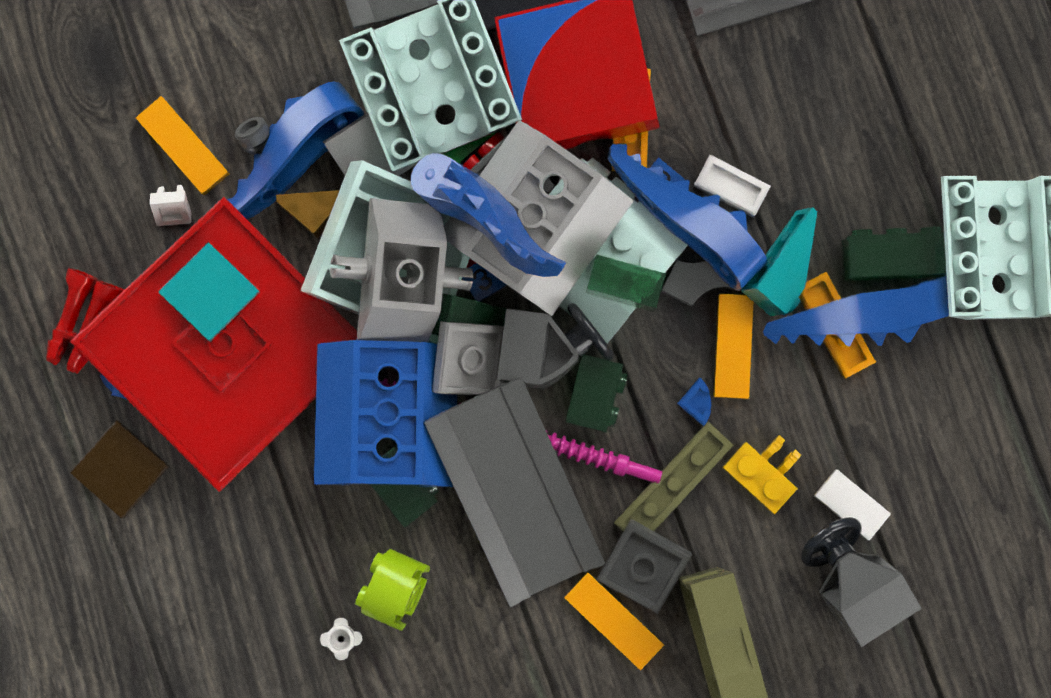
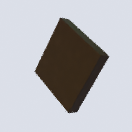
M116 420L70 473L122 519L127 516L170 465L120 421Z

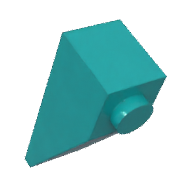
M813 207L797 210L766 253L765 256L768 263L741 289L747 297L770 316L789 314L800 302L799 296L806 286L818 212Z

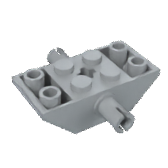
M370 198L364 257L355 258L333 255L331 264L343 265L345 269L330 268L332 278L358 279L362 281L357 340L428 342L441 313L443 288L464 289L466 291L471 289L473 281L459 280V277L473 278L471 268L445 266L447 238L441 213L429 204ZM401 268L407 270L406 277H400L399 272Z

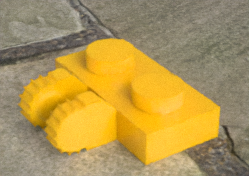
M780 435L761 454L747 442H744L722 467L772 514H776L798 489L784 476L800 458L801 454L797 450L790 452L777 469L767 461L783 446L785 440Z

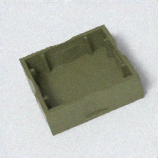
M715 567L679 577L678 581L710 697L768 698L734 573Z

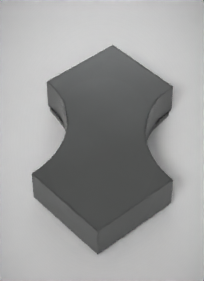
M677 260L661 292L692 307L702 294L710 290L719 288L737 292L738 290L726 284L707 261L685 263Z

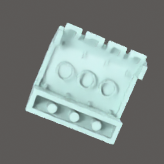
M583 158L580 159L608 179L607 177L611 172L594 158H591L588 162ZM615 177L610 181L634 200L635 195L620 179ZM562 179L549 195H558L562 192L564 188ZM634 200L559 307L571 316L567 307L570 303H575L608 344L663 274L684 251L687 244L672 234L640 201L637 203Z

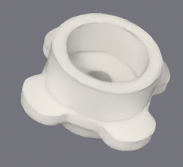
M338 618L334 621V626L331 630L321 635L320 642L322 646L328 647L334 653L336 659L345 660L349 656V651L354 646L361 644L362 635L358 631H353L348 626V621L345 618ZM343 636L344 642H339L338 637Z

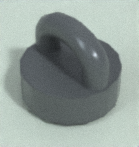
M253 117L239 125L235 131V138L247 153L257 154L263 151L269 138L270 128L263 118Z

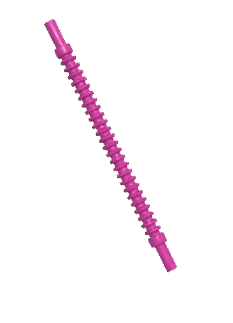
M386 378L383 381L379 380L386 387H392L397 383L394 381L392 384H389ZM553 433L552 436L548 435L554 450L557 451V456H561L564 453L567 459L573 456L576 458V462H580L582 459L585 460L586 465H589L590 462L594 463L595 468H599L601 465L604 466V471L613 469V474L622 477L628 474L653 483L660 482L663 471L632 462L629 456L623 454L614 456L613 451L606 454L603 448H600L599 451L595 450L594 445L587 448L585 447V442H581L578 445L575 439L569 442L566 440V436H563L561 439L557 438L556 433Z

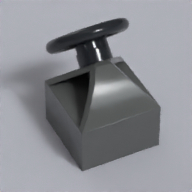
M570 303L567 309L577 325L565 334H563L549 314L507 309L497 380L505 384L522 377L526 387L545 390L562 379L577 363L579 355L583 356L587 353L592 345L596 347L607 361L613 359L614 353L575 303Z
M846 517L833 521L816 532L805 544L801 552V560L808 567H819L828 563L832 566V570L819 593L838 625L863 647L922 608L903 575L877 554L856 553L852 546L861 535L862 525L858 519ZM820 551L823 553V555L812 557L814 553Z

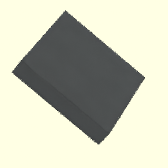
M631 519L598 575L597 581L658 614L689 562L692 552Z

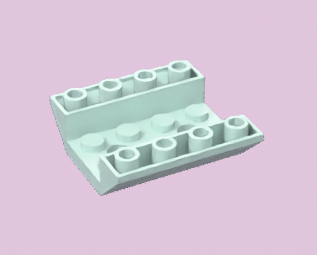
M437 0L438 4L378 29L374 30L371 27L339 40L392 172L416 164L426 155L432 153L443 154L518 122V120H522L475 0ZM419 40L428 43L430 48L428 56L422 60H416L410 54L411 45ZM442 105H450L455 110V119L450 124H440L436 119V111Z
M942 176L941 188L949 317L965 320L1051 317V176H1039L1028 181H977V176ZM991 207L996 208L1000 212L1001 220L998 225L993 224L988 217ZM995 275L1002 277L1005 282V288L1002 293H998L993 288L992 281Z

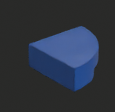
M699 377L679 400L677 405L702 426L706 424L711 413V396L707 385Z

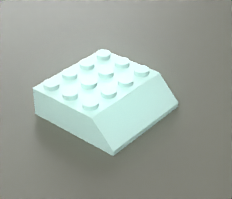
M363 160L350 162L301 288L303 293L358 315L362 281L358 279L332 278L330 268L345 269L343 265L331 264L333 255L355 258L364 257L370 198L428 204L413 191L411 181ZM441 214L443 225H445L450 216ZM447 242L445 266L466 268L470 258ZM401 268L399 272L400 277H406L407 270ZM443 288L441 313L428 340L429 342L437 344L440 321H446L458 289Z

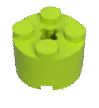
M389 549L384 554L378 552L370 567V572L373 573L372 579L368 587L364 585L361 588L355 605L361 607L362 614L402 631L407 624L401 620L405 613L410 616L414 613L427 582V579L421 577L422 572H429L430 566L392 549Z

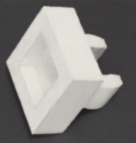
M177 185L176 192H165L164 186L158 188L157 193L150 194V207L157 226L191 223V209L182 185Z

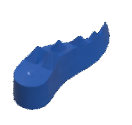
M328 82L318 86L305 96L286 100L284 113L276 124L270 126L269 138L262 153L254 155L253 171L247 179L238 180L237 193L233 198L227 199L247 220L276 201V195L284 194L316 160L328 151L323 141L364 115V111L345 87L339 82Z
M613 144L609 147L607 159L636 198L672 234L706 260L719 277L731 288L740 291L768 263L763 250L747 231L746 213L743 210L728 212L719 206L720 196L718 194L702 198L690 192L689 180L671 183L663 178L662 166L646 168L641 165L639 153L632 156L627 155V144Z
M438 153L426 155L416 164L411 174L413 191L439 213L464 221L478 229L494 244L500 255L511 266L526 274L541 277L558 276L563 270L566 261L542 250L527 233L514 207L494 186L478 174L455 160Z
M947 275L906 288L847 296L767 322L763 333L764 336L775 344L778 343L781 335H785L791 343H794L799 335H807L817 345H821L826 335L835 334L846 346H851L855 335L866 333L878 346H882L887 333H895L903 341L909 343L922 324L949 316Z

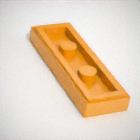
M162 96L136 117L139 123L202 195H206L230 174Z
M827 272L806 282V286L799 296L806 310L841 299ZM828 334L823 340L844 379L876 363L861 334L855 335L851 346H846L835 334Z
M718 295L713 397L749 399L754 302L746 295Z
M588 572L565 595L564 598L640 671L664 646L652 632Z

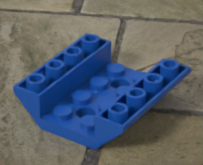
M349 340L318 344L314 485L380 484L454 487L424 424V421L457 405L456 394L432 392L438 344ZM383 368H393L398 373L399 380L394 386L386 387L379 382L378 373ZM389 438L396 443L397 453L395 456L388 459L379 456L376 445L381 439Z

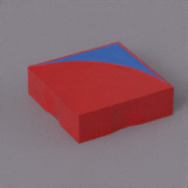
M565 0L494 17L506 79L522 118L520 121L543 133L564 149L574 148L591 140L614 139L660 128L633 0Z

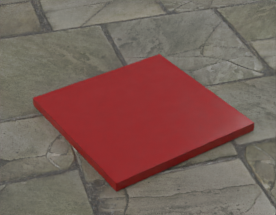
M223 197L70 342L218 492H221L316 399L318 344L357 340V330L330 303L301 292L305 278ZM208 242L260 292L211 342L158 292Z

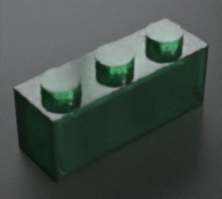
M941 227L920 228V233H907V228L886 229V234L873 235L872 229L853 230L852 236H847L842 240L844 281L938 278L947 275L945 240Z

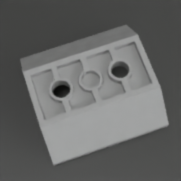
M518 120L479 176L494 186L514 207L527 233L542 250L566 261L563 270L558 276L551 277L526 274L511 266L483 233L466 222L450 217L445 223L444 229L448 243L552 316L634 200L603 175L549 137ZM550 176H558L564 182V188L558 195H549L544 191V182Z

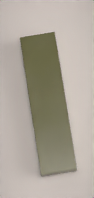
M707 422L662 470L660 482H651L614 521V524L624 532L629 521L633 519L655 531L734 445L711 423Z

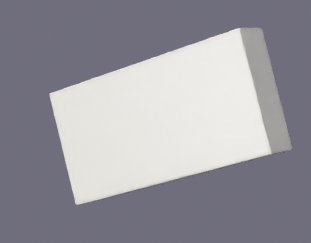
M709 155L693 187L711 196L718 194L720 201L740 211L743 210L747 215L754 218L771 186Z
M837 469L833 471L814 495L816 499L839 518L853 517L858 519L862 525L861 536L868 541L891 515L890 512Z

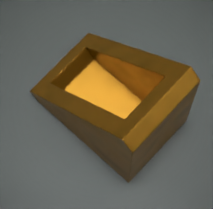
M340 190L276 195V201L286 212L318 238L325 229Z

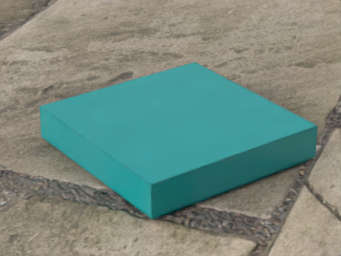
M209 242L158 291L209 342L260 293Z

